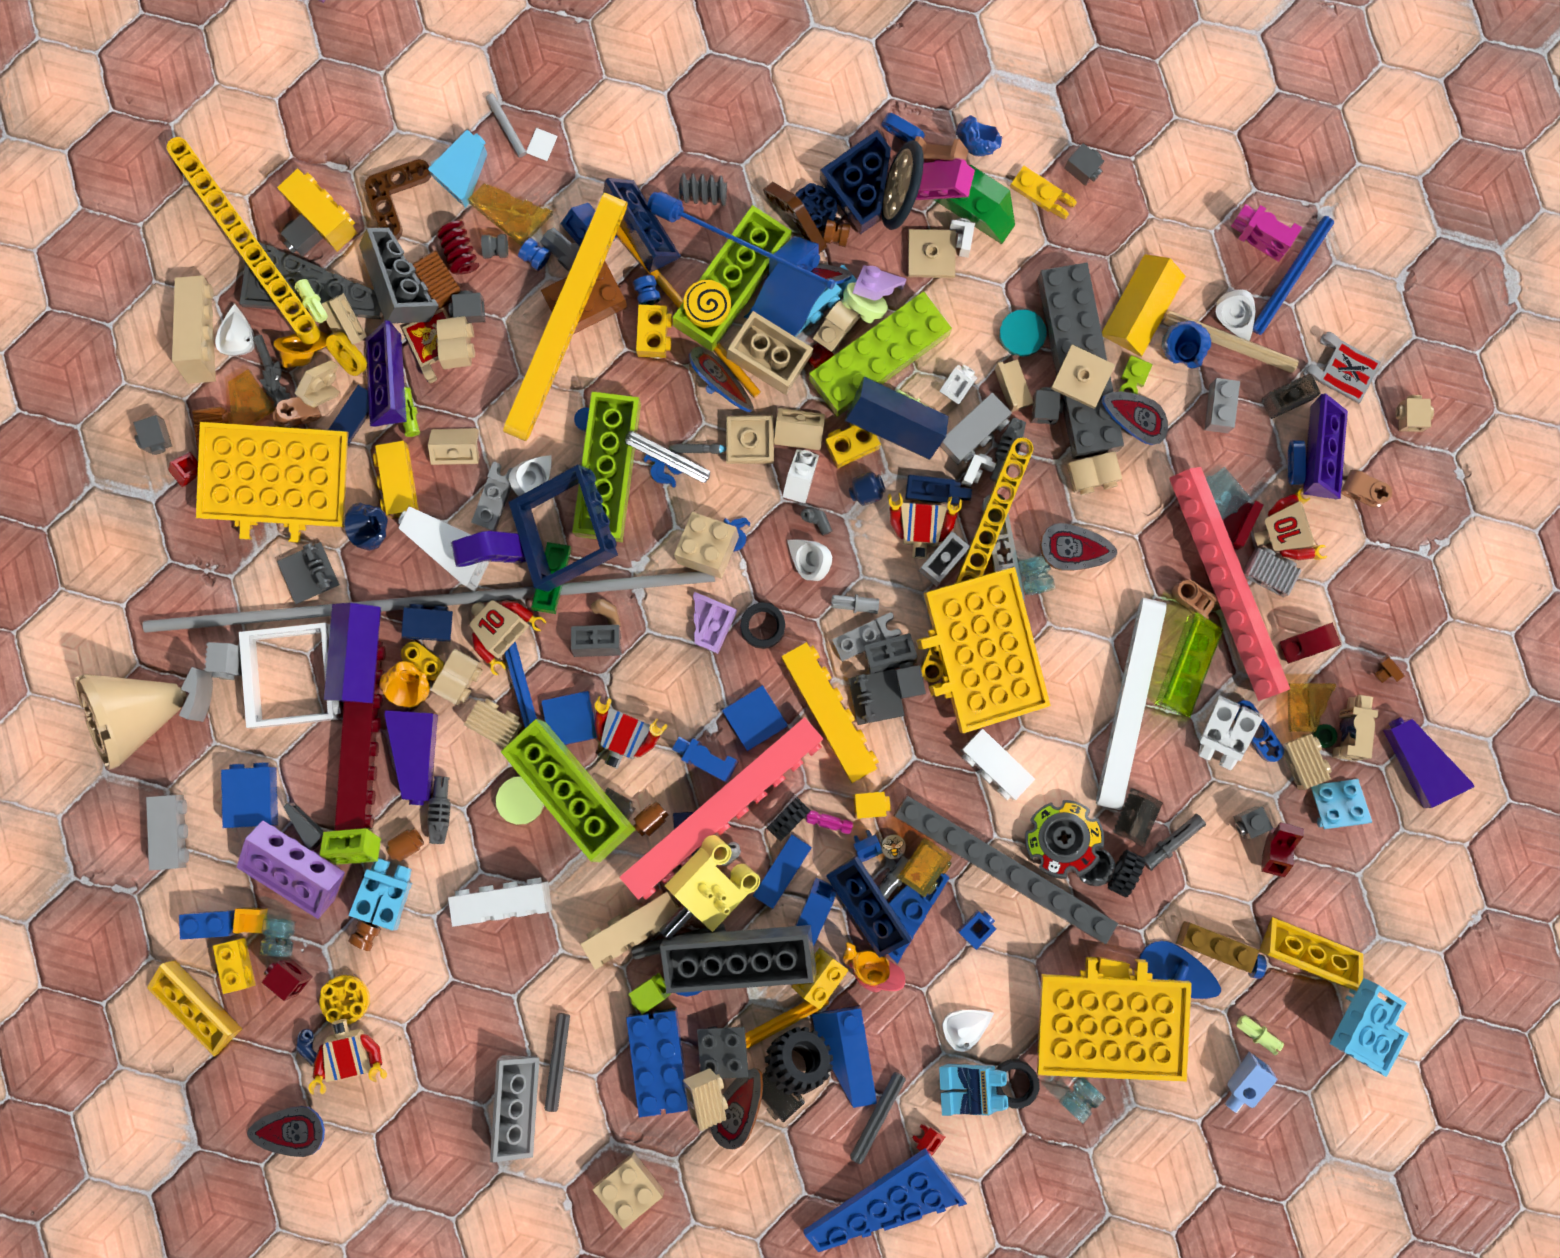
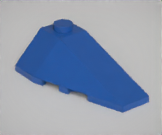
M860 1005L813 1013V1023L815 1031L818 1032L817 1036L819 1038L823 1036L825 1038V1045H829L831 1048L828 1051L829 1055H833V1061L830 1064L833 1065L832 1069L852 1107L877 1104Z

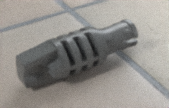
M1017 418L1011 419L996 451L995 459L997 462L990 480L994 482L997 480L1011 444L1016 439L1024 436L1026 422ZM1017 444L1015 446V451L1017 454L1019 453L1022 444Z
M434 776L433 798L429 800L427 820L428 837L431 844H445L451 802L448 799L450 777Z

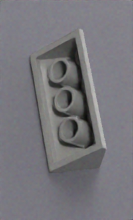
M502 1055L497 1059L490 1162L533 1158L539 1057Z

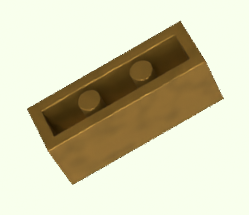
M1186 921L1183 922L1175 943L1248 973H1252L1260 951Z

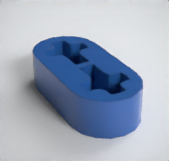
M887 113L881 123L886 131L906 143L915 141L916 136L925 137L921 129L893 113Z
M1291 440L1288 446V482L1290 485H1303L1306 477V445L1302 440Z

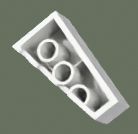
M541 878L528 879L527 885L518 886L517 881L503 883V888L495 890L493 885L479 887V892L470 893L469 889L455 891V896L448 897L452 927L481 923L487 920H501L512 916L521 917L535 913L542 914L552 910L548 881L542 882Z

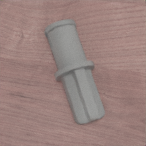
M855 594V597L833 595L831 607L853 610V613L858 611L878 614L879 599L858 597V594Z

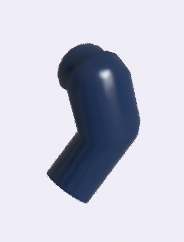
M303 1029L298 1034L296 1050L312 1066L317 1055L313 1050L314 1035L312 1030Z

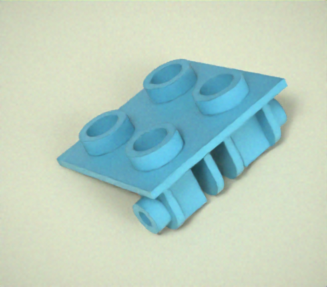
M1358 779L1323 783L1311 787L1320 818H1317L1319 828L1331 829L1372 823Z

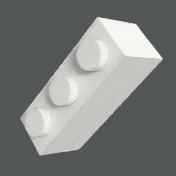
M980 729L960 750L964 754L962 756L963 760L971 767L975 764L981 770L980 776L989 784L993 781L999 787L997 792L1006 800L1009 798L1017 800L1035 780L1027 770L983 729Z

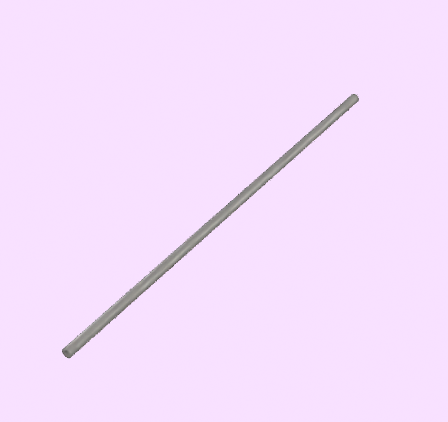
M696 571L564 583L560 596L715 582V577ZM528 586L349 603L381 607L382 612L404 610V608H409V604H420L427 608L477 602L483 603L492 600L528 599L534 597L536 588ZM332 604L143 621V630L147 633L331 616Z

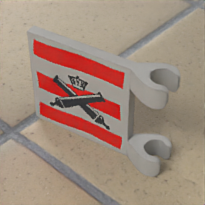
M1332 332L1323 334L1320 343L1333 348L1334 351L1323 371L1318 366L1311 364L1305 368L1303 375L1324 384L1358 404L1361 403L1381 362L1340 340Z

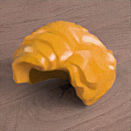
M407 661L398 662L390 668L386 674L382 675L379 683L386 699L401 707H415L422 701H425L430 692L426 674L419 671L413 663Z

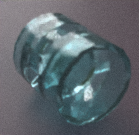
M1043 556L1018 562L1020 574L1025 577L1023 588L1026 596L1056 589L1054 578L1049 574L1051 566L1046 563Z
M263 919L262 934L265 935V938L261 940L259 954L276 957L292 956L293 942L290 940V937L295 933L296 921Z
M1080 1077L1073 1085L1074 1091L1067 1092L1059 1102L1084 1124L1092 1115L1091 1109L1098 1108L1106 1098L1084 1077Z

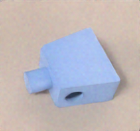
M1248 1052L1227 1084L1232 1094L1225 1102V1105L1235 1113L1240 1110L1244 1103L1254 1108L1278 1080L1270 1066L1251 1052Z

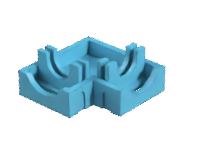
M1363 978L1357 991L1349 990L1355 996L1353 998L1348 995L1346 996V999L1351 1003L1329 1044L1368 1068L1387 1077L1409 1035L1408 1032L1396 1025L1399 1015L1407 1003L1380 985ZM1379 993L1383 994L1384 996H1386L1385 998H1387L1386 1001L1382 1000L1377 995Z

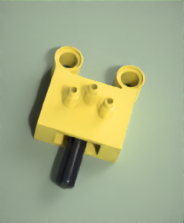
M711 835L705 838L701 848L665 885L683 904L660 928L661 934L667 939H671L693 914L713 932L749 893L757 890L760 885V877L746 864L736 865L731 871L730 880L716 867V865L728 862L732 854L731 848L718 836Z

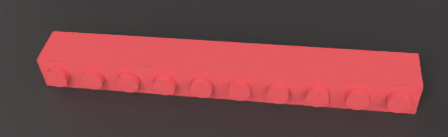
M1191 468L1170 477L1169 480L1258 701L1289 690V684L1202 468Z
M804 717L619 878L638 900L642 897L647 900L657 891L654 886L660 881L664 884L675 875L673 870L678 865L683 867L692 857L691 854L698 848H701L705 838L714 835L716 832L719 835L723 834L731 827L728 823L736 816L739 820L749 811L746 806L753 800L757 804L767 795L765 790L769 786L777 787L786 779L783 776L784 773L789 769L794 772L804 763L801 759L807 753L812 756L822 748L819 744L823 740L822 736Z

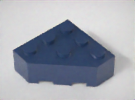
M878 130L820 170V181L836 199L837 204L860 235L880 220L891 147Z

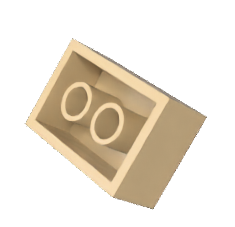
M753 311L729 346L726 358L787 395L810 359L813 348Z

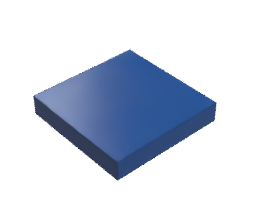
M763 685L722 710L747 751L788 727Z
M589 691L541 701L545 722L565 745L597 738Z

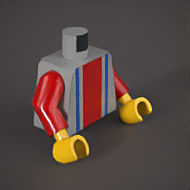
M601 696L597 698L594 722L596 737L601 742L600 746L610 750L605 764L618 769L623 756L630 759L642 757L655 747L660 735L667 728V724L662 728H658L656 725L658 719H655L649 725L612 708L609 709L611 704L610 698H608L606 705L600 702Z

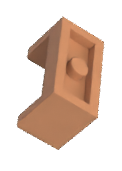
M916 136L915 141L922 147L925 163L934 162L935 160L953 161L955 158L966 161L968 149L960 139H954L953 145L950 146L927 144L921 136Z

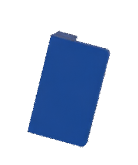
M589 203L572 207L560 223L579 246L583 242L595 213V209Z

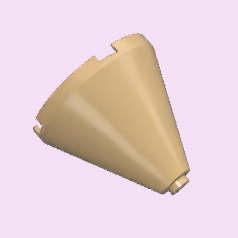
M89 674L75 677L76 691L80 706L84 708L88 730L105 766L109 765L107 767L108 770L119 767L183 707L184 701L187 699L185 691L175 683Z

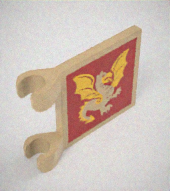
M445 308L437 310L430 322H415L402 327L422 372L429 383L437 380L431 364L439 361L437 320L449 319Z

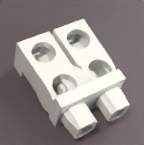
M1219 695L1200 738L1201 745L1198 756L1211 760L1214 751H1219L1223 753L1219 765L1232 770L1237 761L1242 760L1263 719V715L1242 706L1233 727L1230 728L1240 708V704Z

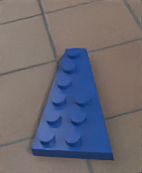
M924 1148L803 1231L813 1247L818 1252L846 1244L848 1239L861 1235L865 1238L871 1236L873 1231L882 1228L886 1231L920 1220L925 1214L935 1211L939 1214L945 1212L947 1207L956 1204L960 1207L966 1205L967 1202L935 1159Z

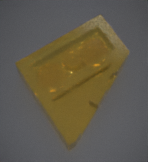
M249 369L228 381L232 424L252 425L276 410Z

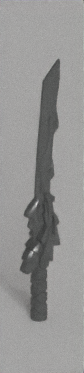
M257 335L253 339L265 371L262 370L264 379H260V382L266 389V394L274 401V407L276 408L280 401L290 399V393H286V388L282 387L279 382L282 373L280 362L277 361L273 365L262 335Z

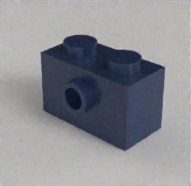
M409 604V608H404L402 638L450 642L453 611H448V607L434 606L433 610L424 609V605Z

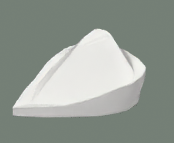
M1246 290L1230 291L1221 296L1217 301V318L1235 335L1250 341L1256 311L1254 298Z
M235 304L227 313L217 331L215 339L218 351L229 356L247 354L252 352L255 347L253 329Z
M552 455L523 461L509 473V483L518 496L549 480Z
M787 540L793 562L801 577L811 581L823 579L829 572L832 564L830 550L826 546L814 541Z
M958 1010L950 1012L945 1016L942 1023L945 1039L956 1051L963 1052L971 1049L980 1040L990 1024L994 1012L983 1010Z

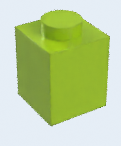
M657 973L636 987L628 995L631 998L632 1005L641 1014H644L672 993L666 994L665 981L660 973Z

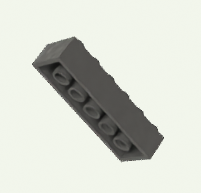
M811 925L672 936L671 939L665 937L660 945L666 994L814 983L816 976Z

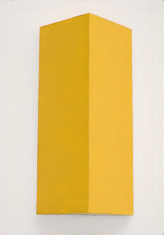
M1144 254L1102 331L1103 337L1140 357L1143 356L1186 277L1171 258Z
M1271 918L1259 953L1348 989L1358 990L1363 980V953L1276 918Z
M175 960L159 966L147 989L215 1057L242 1028Z

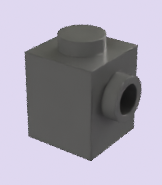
M1083 143L1068 159L1064 169L1086 186L1090 180L1095 182L1102 174L1103 170L1101 167L1104 160L1098 151L1090 149Z
M302 214L294 221L288 222L281 232L282 236L286 239L283 244L292 253L297 251L302 257L323 239Z
M460 291L458 294L452 295V303H449L450 317L465 316L468 323L486 322L484 298L481 293Z
M1042 387L1040 390H1036L1033 395L1034 403L1032 405L1031 423L1055 425L1058 421L1059 413L1062 414L1064 401L1060 399V393L1052 390L1050 387Z
M154 415L133 422L137 432L135 441L140 449L152 455L164 453L166 448L172 447L164 419Z
M914 662L900 664V669L896 670L901 699L926 694L920 665L914 666Z
M1255 806L1233 816L1236 821L1235 827L1244 839H1253L1273 829L1263 806Z

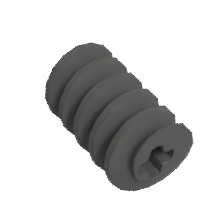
M682 173L679 183V200L683 196L684 202L689 203L692 197L694 204H698L700 198H702L703 204L707 205L711 198L712 204L717 205L720 199L722 206H726L727 182H724L722 175L715 182L713 175H710L708 181H705L704 174H701L697 181L694 173L691 174L689 180H687L685 173Z

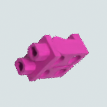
M1245 204L1231 225L1232 228L1241 232L1238 239L1243 242L1247 239L1250 245L1279 262L1303 227L1294 223L1290 228L1279 222L1272 213L1265 212L1267 208L1262 205L1255 210Z

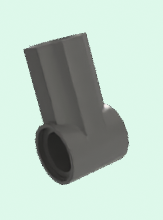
M553 227L543 235L540 243L558 258V262L570 272L580 246L574 242L571 243Z

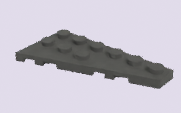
M259 242L301 303L302 299L294 286L299 280L307 279L315 294L320 296L321 304L344 293L356 317L382 319L383 314L375 290L359 283L351 282L338 274L330 273L317 265ZM260 255L254 256L252 260L258 259ZM245 262L240 305L242 307L279 310ZM273 273L267 274L264 278L270 277ZM285 291L279 292L277 296L283 295Z

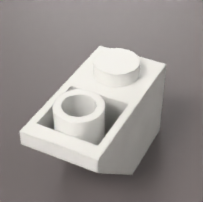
M796 450L788 472L783 498L806 503L819 455L813 454L808 450Z

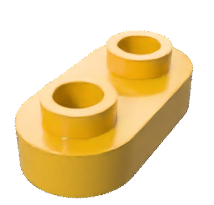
M335 332L327 338L326 344L329 352L348 374L357 376L366 370L367 362L365 357L354 344L352 345L344 333Z
M417 642L407 643L402 648L401 658L403 661L413 663L419 671L426 674L427 680L436 681L445 665L440 658ZM411 650H416V657L410 658L409 653ZM430 664L435 665V671L432 673L428 671Z

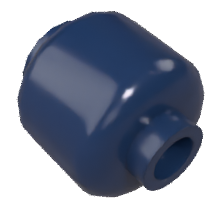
M872 471L853 478L852 487L849 488L852 500H857L862 506L881 500L883 493L886 492L881 476L879 474L876 475Z

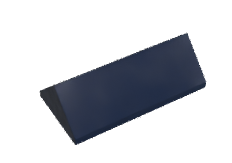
M607 178L604 183L603 194L607 193L628 202L620 226L649 273L679 259L681 255L656 215L652 214L651 210L648 209V202L634 180Z
M863 377L845 421L930 460L946 438L949 416L869 378Z
M858 855L826 875L879 958L912 941L910 934Z

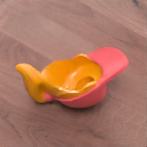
M846 942L843 962L853 969L855 978L861 986L875 993L882 990L899 991L903 989L905 974L898 965L892 963L886 957L879 958L873 951L856 952V946Z

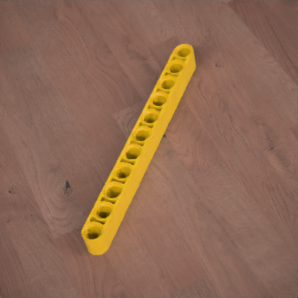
M181 137L170 139L167 143V151L299 339L306 344H313L318 341L320 330L315 321L187 141ZM247 238L245 241L239 242L241 239ZM260 255L258 259L252 260L254 256ZM273 273L270 277L264 278L267 274ZM285 291L283 295L277 296L279 292ZM298 309L295 314H290L292 310ZM306 327H311V330L308 332H302Z
M607 193L602 195L503 428L504 433L523 441H527L530 437L624 217L628 202Z
M1018 438L1011 444L955 583L961 582L964 576L971 578L983 576L1033 453V444L1029 439ZM1017 444L1025 445L1027 454L1023 456L1017 454L1015 446ZM1008 466L1016 467L1018 476L1015 478L1009 477L1006 473V468ZM999 488L1008 490L1009 498L1007 500H1001L998 497L997 490ZM990 510L999 512V522L990 521L988 518ZM981 532L990 534V544L985 545L980 542L979 535ZM972 554L981 556L982 564L980 567H974L970 563ZM934 646L928 648L921 665L922 677L927 682L938 681L944 672L940 656L934 652ZM928 665L936 666L938 670L936 677L928 678L925 675V668Z

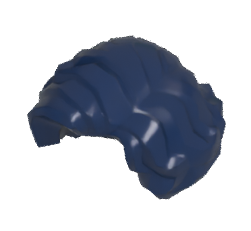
M361 502L353 504L345 515L344 527L348 539L354 546L371 551L379 548L386 538L388 519L381 508Z

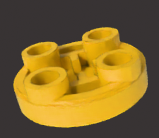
M337 976L321 988L320 1008L326 1020L330 1023L340 1019H346L347 1024L354 1023L362 1018L368 1010L370 1004L369 990L365 983L355 976Z

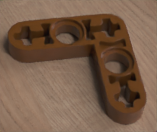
M421 159L373 174L365 181V189L379 228H389L386 220L390 219L392 225L396 227L393 233L396 240L402 236L403 228L391 195L430 180L431 174L428 170L430 166ZM422 167L424 170L422 176H419L417 173V168ZM406 171H410L412 180H410ZM403 174L405 177L403 183L394 184L392 182L394 175ZM375 182H378L380 185L379 190L382 196L378 197L373 189ZM381 203H389L390 209L388 212H378V206Z
M771 182L763 189L766 197L774 206L792 217L805 240L819 244V254L827 248L811 216L796 195L775 182Z

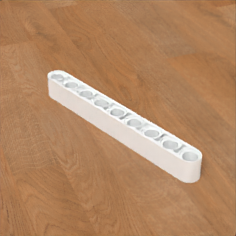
M1142 597L1139 603L1096 797V805L1121 810L1124 803L1167 605L1164 602Z

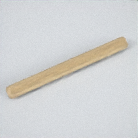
M1168 311L1164 318V323L1169 326L1187 320L1195 321L1207 329L1213 343L1291 373L1297 369L1299 362L1297 359L1183 315Z

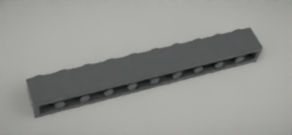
M908 795L904 797L895 812V818L1099 942L1107 944L1118 923Z

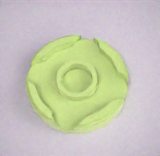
M513 777L505 781L499 788L496 796V807L500 815L507 822L516 825L532 822L542 813L544 804L522 777Z

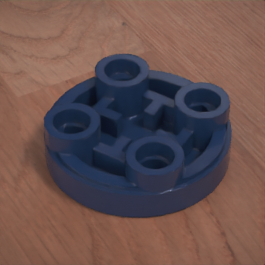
M809 183L796 192L795 195L805 206L819 232L826 229L827 220H835L837 201L828 189L814 183Z

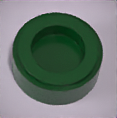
M1328 724L1316 726L1311 733L1313 738H1318L1322 748L1332 747L1338 737L1335 728Z

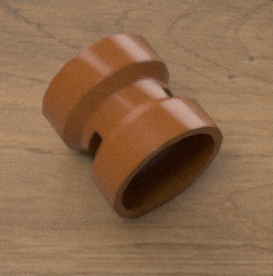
M827 220L824 234L825 243L831 244L834 242L838 243L839 246L846 247L851 224H837L833 220Z
M359 919L356 924L357 930L351 934L348 942L362 950L371 951L374 945L373 939L379 935L381 928L372 924V922L369 923Z

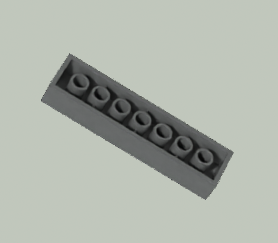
M1088 262L1041 270L1037 281L1056 376L1071 345L1107 361ZM1111 377L1095 409L1060 393V398L1064 401L1063 413L1072 459L1118 452L1124 446L1120 425L1109 415L1102 403L1103 396L1113 392Z

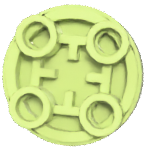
M856 282L847 285L843 292L844 298L841 301L845 307L861 314L860 317L868 323H872L874 319L884 317L888 310V305L883 297L874 301L853 294Z

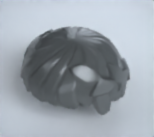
M1099 848L1095 851L1099 855L1100 860L1088 873L1079 877L1083 883L1090 886L1107 884L1115 872L1116 865L1113 857L1108 851Z

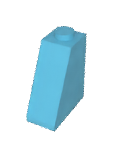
M468 130L428 168L431 176L465 208L469 205L488 154L484 146L486 144L485 141L477 133L473 135Z

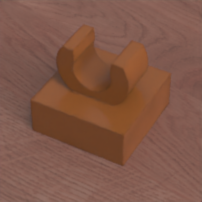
M1388 654L1380 660L1384 667L1375 673L1381 683L1391 676L1396 682L1405 677L1404 673Z

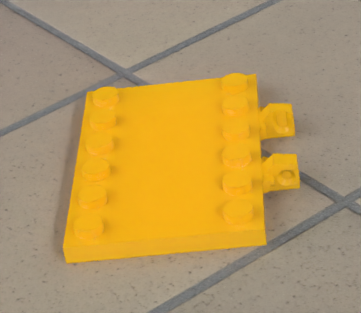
M200 422L196 518L234 520L235 526L240 527L239 539L246 540L252 539L250 530L253 529L252 525H258V522L283 523V527H289V532L291 533L288 542L296 543L300 542L301 530L306 531L307 525L344 527L348 432Z
M1015 567L923 593L933 629L928 630L929 636L916 640L918 649L923 650L934 646V650L939 651L945 676H942V683L928 686L931 696L944 694L946 699L951 698L960 733H966L1051 706Z
M1086 957L1085 970H1080V976L1041 974L1037 1074L1187 1082L1192 983L1181 980L1152 979V973H1147L1148 962L1143 959H1135L1137 962V968L1134 969L1135 975L1129 974V978L1103 977V974L1098 973L1096 970V963L1098 962L1096 957Z

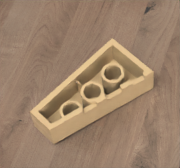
M203 275L175 278L172 362L188 384L216 381L211 301L214 297L212 285L208 284Z
M661 889L649 897L651 902L644 906L640 902L628 909L630 914L622 918L618 915L608 921L609 927L601 931L598 927L586 934L588 939L580 945L595 970L603 966L607 961L618 957L627 949L636 946L652 934L654 935L660 931V928L679 909L670 891L664 893Z

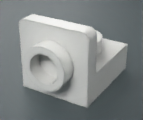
M964 218L952 220L950 230H956V233H960L958 234L956 248H960L959 256L968 258L975 223H970L968 219Z
M957 365L940 389V392L957 404H960L973 383L977 380V377L974 375L975 372L966 365L962 367Z
M974 455L961 485L970 488L973 482L978 483L983 472L979 467L992 472L996 463L992 462L993 459L987 455Z

